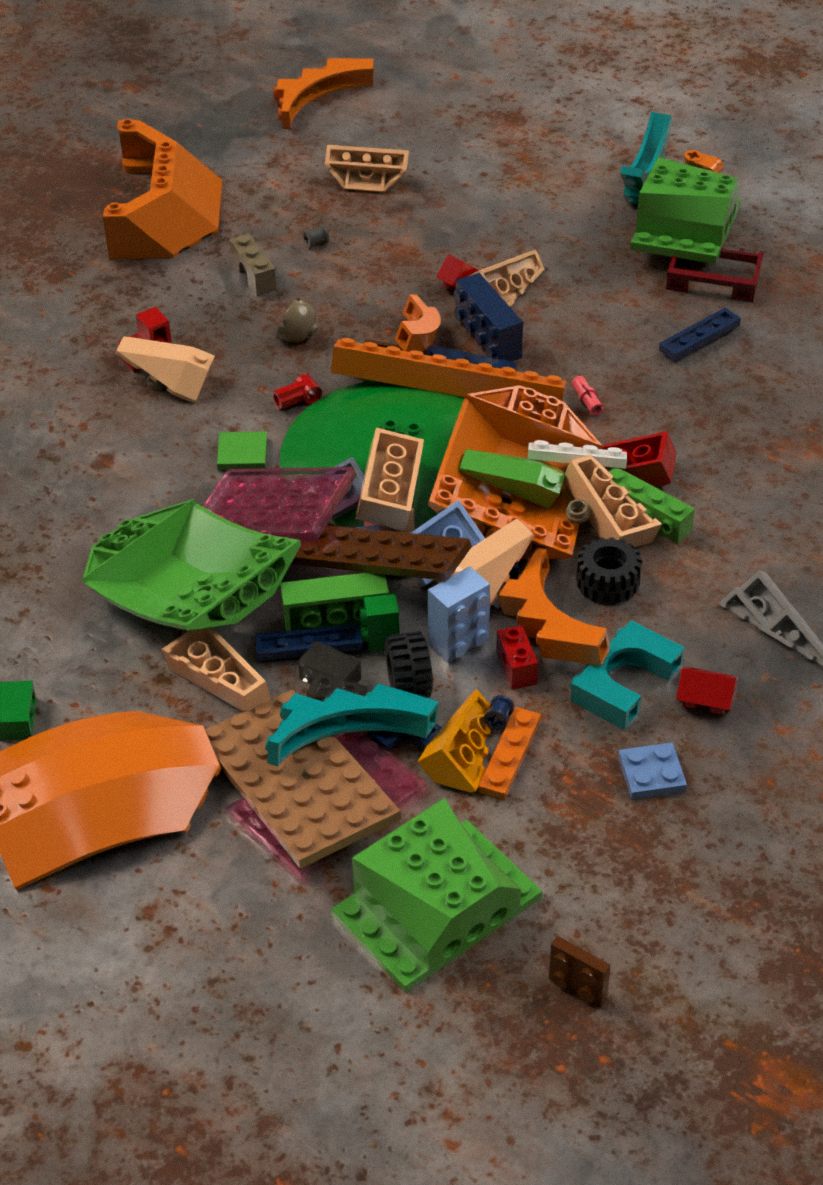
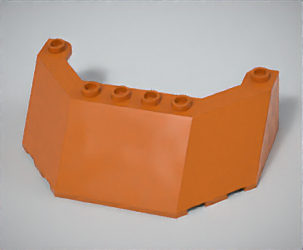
M132 119L118 120L117 129L120 136L123 170L131 174L152 173L150 191L128 203H111L105 207L103 221L109 259L174 258L180 254L179 251L183 248H192L202 242V237L208 234H216L219 231L222 179L178 142L142 121Z

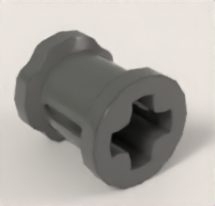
M324 224L312 230L304 229L302 231V237L307 248H311L314 244L320 242H329V233Z

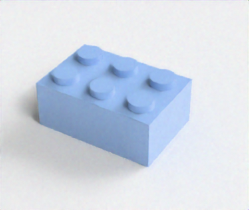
M470 566L451 576L448 581H442L428 589V645L447 663L462 657L466 652L484 644L489 639L490 583Z

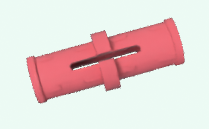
M583 376L575 377L571 384L578 393L580 402L586 405L591 415L597 416L601 414L604 407L597 398L595 389L589 386Z

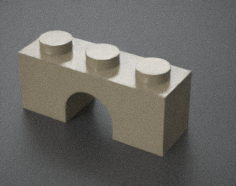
M240 235L229 239L231 261L239 272L246 270L248 284L256 296L277 290L275 267L251 235Z

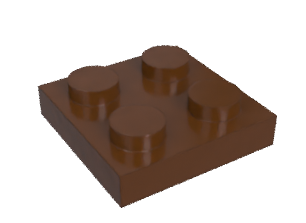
M557 936L551 943L549 980L553 981L559 988H566L575 993L584 1002L593 1003L601 1008L608 997L610 964Z

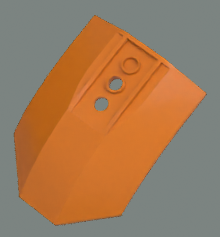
M518 385L466 394L442 460L428 506L439 514L459 500L485 539L515 519H518L534 534L521 559L532 557L537 548L547 549L548 559H571L580 523H573L566 517V508L575 498L564 481L558 497L551 507L547 509L458 470L466 449L528 458L529 442L534 443L536 440L547 441L551 445L570 443L573 447L582 448L584 445H593L598 447V449H602L603 446L565 402L553 396L536 392L532 388ZM544 461L561 468L564 474L569 463ZM501 497L508 498L512 503L503 502Z

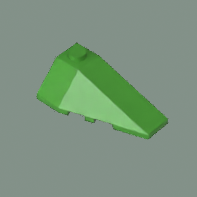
M468 449L464 452L458 470L547 509L551 507L558 497L565 477L561 468L542 460Z

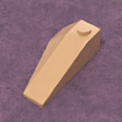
M515 519L473 546L451 576L469 566L490 583L491 607L498 597L497 593L503 582L506 583L510 577L509 572L515 562L520 561L534 534L518 519Z

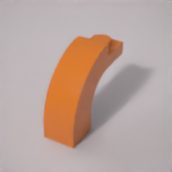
M409 294L403 310L404 316L409 321H401L395 341L403 351L410 352L416 350L422 352L433 344L441 323V317L435 307H427L417 294Z

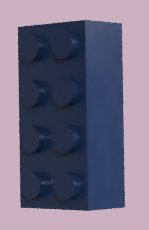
M480 273L456 280V290L454 291L456 300L454 315L456 320L464 325L467 333L475 338L477 344L486 351L488 357L510 362L521 359L523 321Z

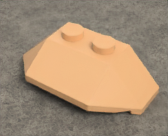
M327 145L325 166L344 190L385 193L407 172L409 151Z

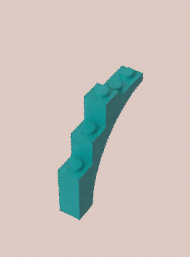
M651 112L641 147L633 164L630 167L622 165L620 175L625 185L623 195L629 204L638 205L639 192L657 158L665 157L673 124L671 115Z
M379 683L365 697L336 688L330 697L325 698L324 702L295 693L288 702L283 703L280 710L282 721L277 731L270 735L266 741L265 750L268 751L267 763L278 767L290 754L301 747L321 738L340 733L390 731L427 738L437 723L439 701Z

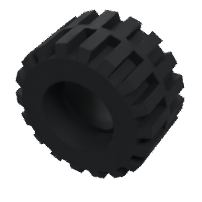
M602 537L598 538V541H589V545L585 544L578 553L576 581L577 587L581 589L580 592L583 595H588V599L598 600L597 602L602 604L603 602L614 604L616 601L621 603L625 602V598H632L633 593H637L640 586L642 566L640 552L638 549H634V545L631 543L627 544L622 539L615 540L614 537H609V539Z
M421 631L387 636L385 656L390 687L430 698L433 691L432 666L427 642Z

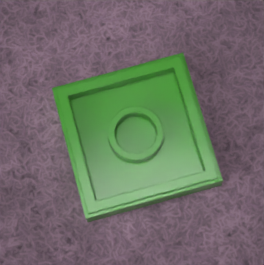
M267 431L219 432L217 470L266 469Z

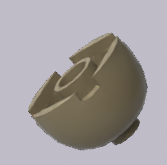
M297 297L284 315V327L279 326L276 336L289 343H300L308 336L312 338L318 328V325L315 324L316 312L312 305Z

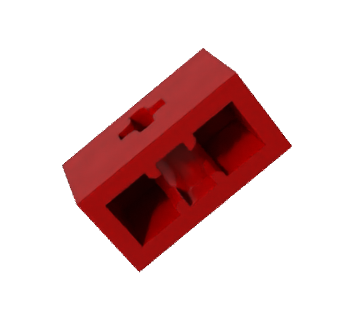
M523 626L497 630L496 653L511 690L537 685L538 661Z

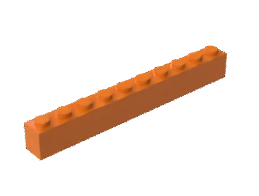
M350 338L338 339L333 347L331 373L465 397L466 394L520 385L563 401L567 382L555 375L548 377L538 376V373L533 371L516 372L515 369L510 367H502L500 369L494 368L488 363L472 364L465 359L450 360L446 359L443 355H423L421 351L416 350L410 352L400 351L398 347H378L376 343L372 342L361 344L356 343L355 340Z

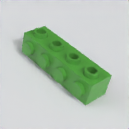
M612 467L608 470L613 476L612 480L617 485L624 486L629 491L628 496L636 504L641 503L647 509L645 513L652 520L656 518L662 524L658 531L659 534L678 544L692 531L695 508L620 468Z

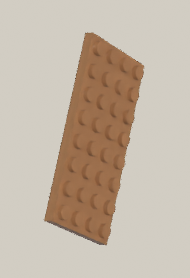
M292 689L264 703L258 704L250 711L246 710L205 730L221 770L301 869L401 820L402 817L399 808L334 735L321 738L301 747L290 754L278 767L267 763L268 751L265 750L266 741L270 735L277 731L282 721V718H280L281 707L284 702H288L296 693Z

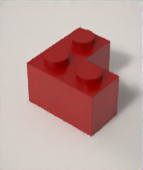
M157 307L136 314L138 333L129 337L172 344L169 320ZM121 358V360L130 368V370L133 373L142 370L136 369L131 364H129Z

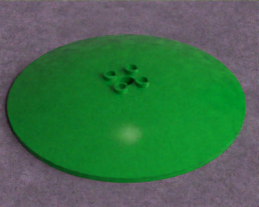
M373 380L352 384L322 397L306 408L295 419L284 437L280 452V466L287 490L296 489L302 491V501L306 504L303 510L324 525L348 528L364 527V521L355 519L358 507L333 521L309 480L353 457L365 475L370 447L376 428L424 439L411 509H414V527L417 529L418 526L423 525L437 515L428 506V502L465 397Z

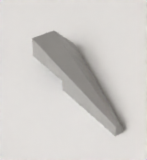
M758 570L741 587H735L719 602L723 608L730 610L738 615V617L758 627V629L823 666L822 642L766 572Z

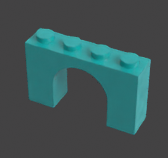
M632 620L624 628L621 627L617 631L614 639L609 643L610 650L602 665L587 664L580 675H575L570 683L571 702L623 730H626L640 714L641 695L616 683L609 674L620 667L637 666L670 681L683 666L685 647Z

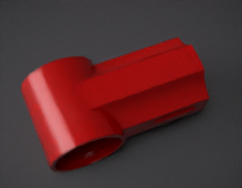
M302 374L296 378L293 384L272 391V396L276 407L281 410L303 401L307 404H313L321 398L323 392L312 376Z

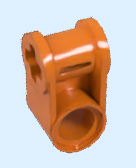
M688 150L684 154L685 164L719 174L724 168L723 162L717 157L703 154L697 150Z

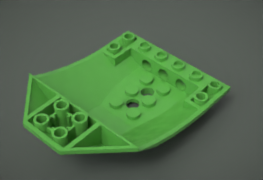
M191 499L136 518L124 520L118 524V528L114 531L102 535L99 538L100 541L91 547L82 579L88 587L110 603L140 618L158 624L188 631L236 624L275 594L298 552L301 542L297 539L273 536L247 529L214 514L197 504L195 499Z

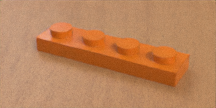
M518 707L514 708L478 786V793L505 801L541 722L540 713Z

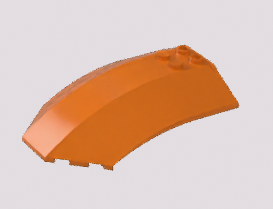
M141 711L117 712L66 723L43 731L0 751V854L15 889L18 891L83 859L130 842L179 831L187 833L191 827L189 822L196 809L201 808L209 792L207 788L214 776L217 777L221 770L204 726Z

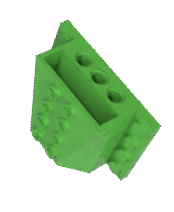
M658 157L639 192L636 233L631 240L630 250L716 264L722 245L724 246L741 206L738 178Z
M443 798L352 857L354 894L331 908V916L406 993L542 899V890L468 820L460 823L446 799Z

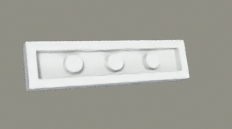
M536 440L534 443L529 442L528 459L570 463L571 460L592 455L603 467L626 469L627 453L615 447L602 450L593 445H584L583 448L573 447L570 443L551 445L543 440Z

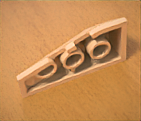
M535 249L479 270L472 275L480 273L509 306H512L517 297L522 295L527 286L533 283L542 273L544 266Z
M126 336L122 338L115 353L136 369H143L151 375L150 379L154 382L160 381L168 387L167 391L194 404L215 357L191 346Z

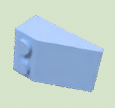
M459 500L411 532L413 534L467 538L470 540L472 547L485 539ZM412 577L419 588L426 586L434 580Z

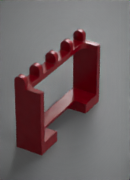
M722 245L719 258L749 262L756 265L753 280L678 269L679 258L672 256L667 273L666 289L688 293L690 281L733 287L731 299L754 302L764 251L755 254L744 252V248H740V251L723 249Z

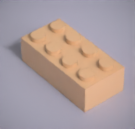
M376 428L370 447L355 519L405 531L411 512L424 439Z

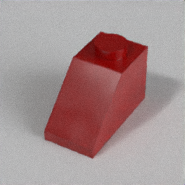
M448 254L436 278L443 281L442 286L453 291L456 288V280L468 277L479 270Z

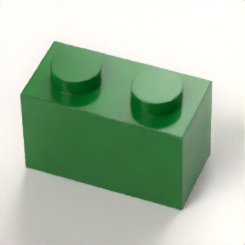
M395 594L364 597V608L360 609L361 624H365V626L360 627L362 643L367 642L369 653L385 651L387 636L400 634L399 609Z
M33 680L0 682V740H24L32 737L37 700Z

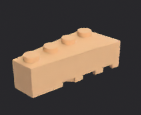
M592 455L571 460L563 481L575 500H584L590 506L591 516L588 520L599 537H604V539L614 537L615 540L622 539L625 540V543L634 545V548L652 543L662 524L656 518L652 520L645 513L647 509L641 503L636 504L628 496L629 491L624 486L617 485L612 480L613 476Z
M212 627L190 630L162 648L168 669L243 712L246 710L250 711L258 704L271 699L266 681Z

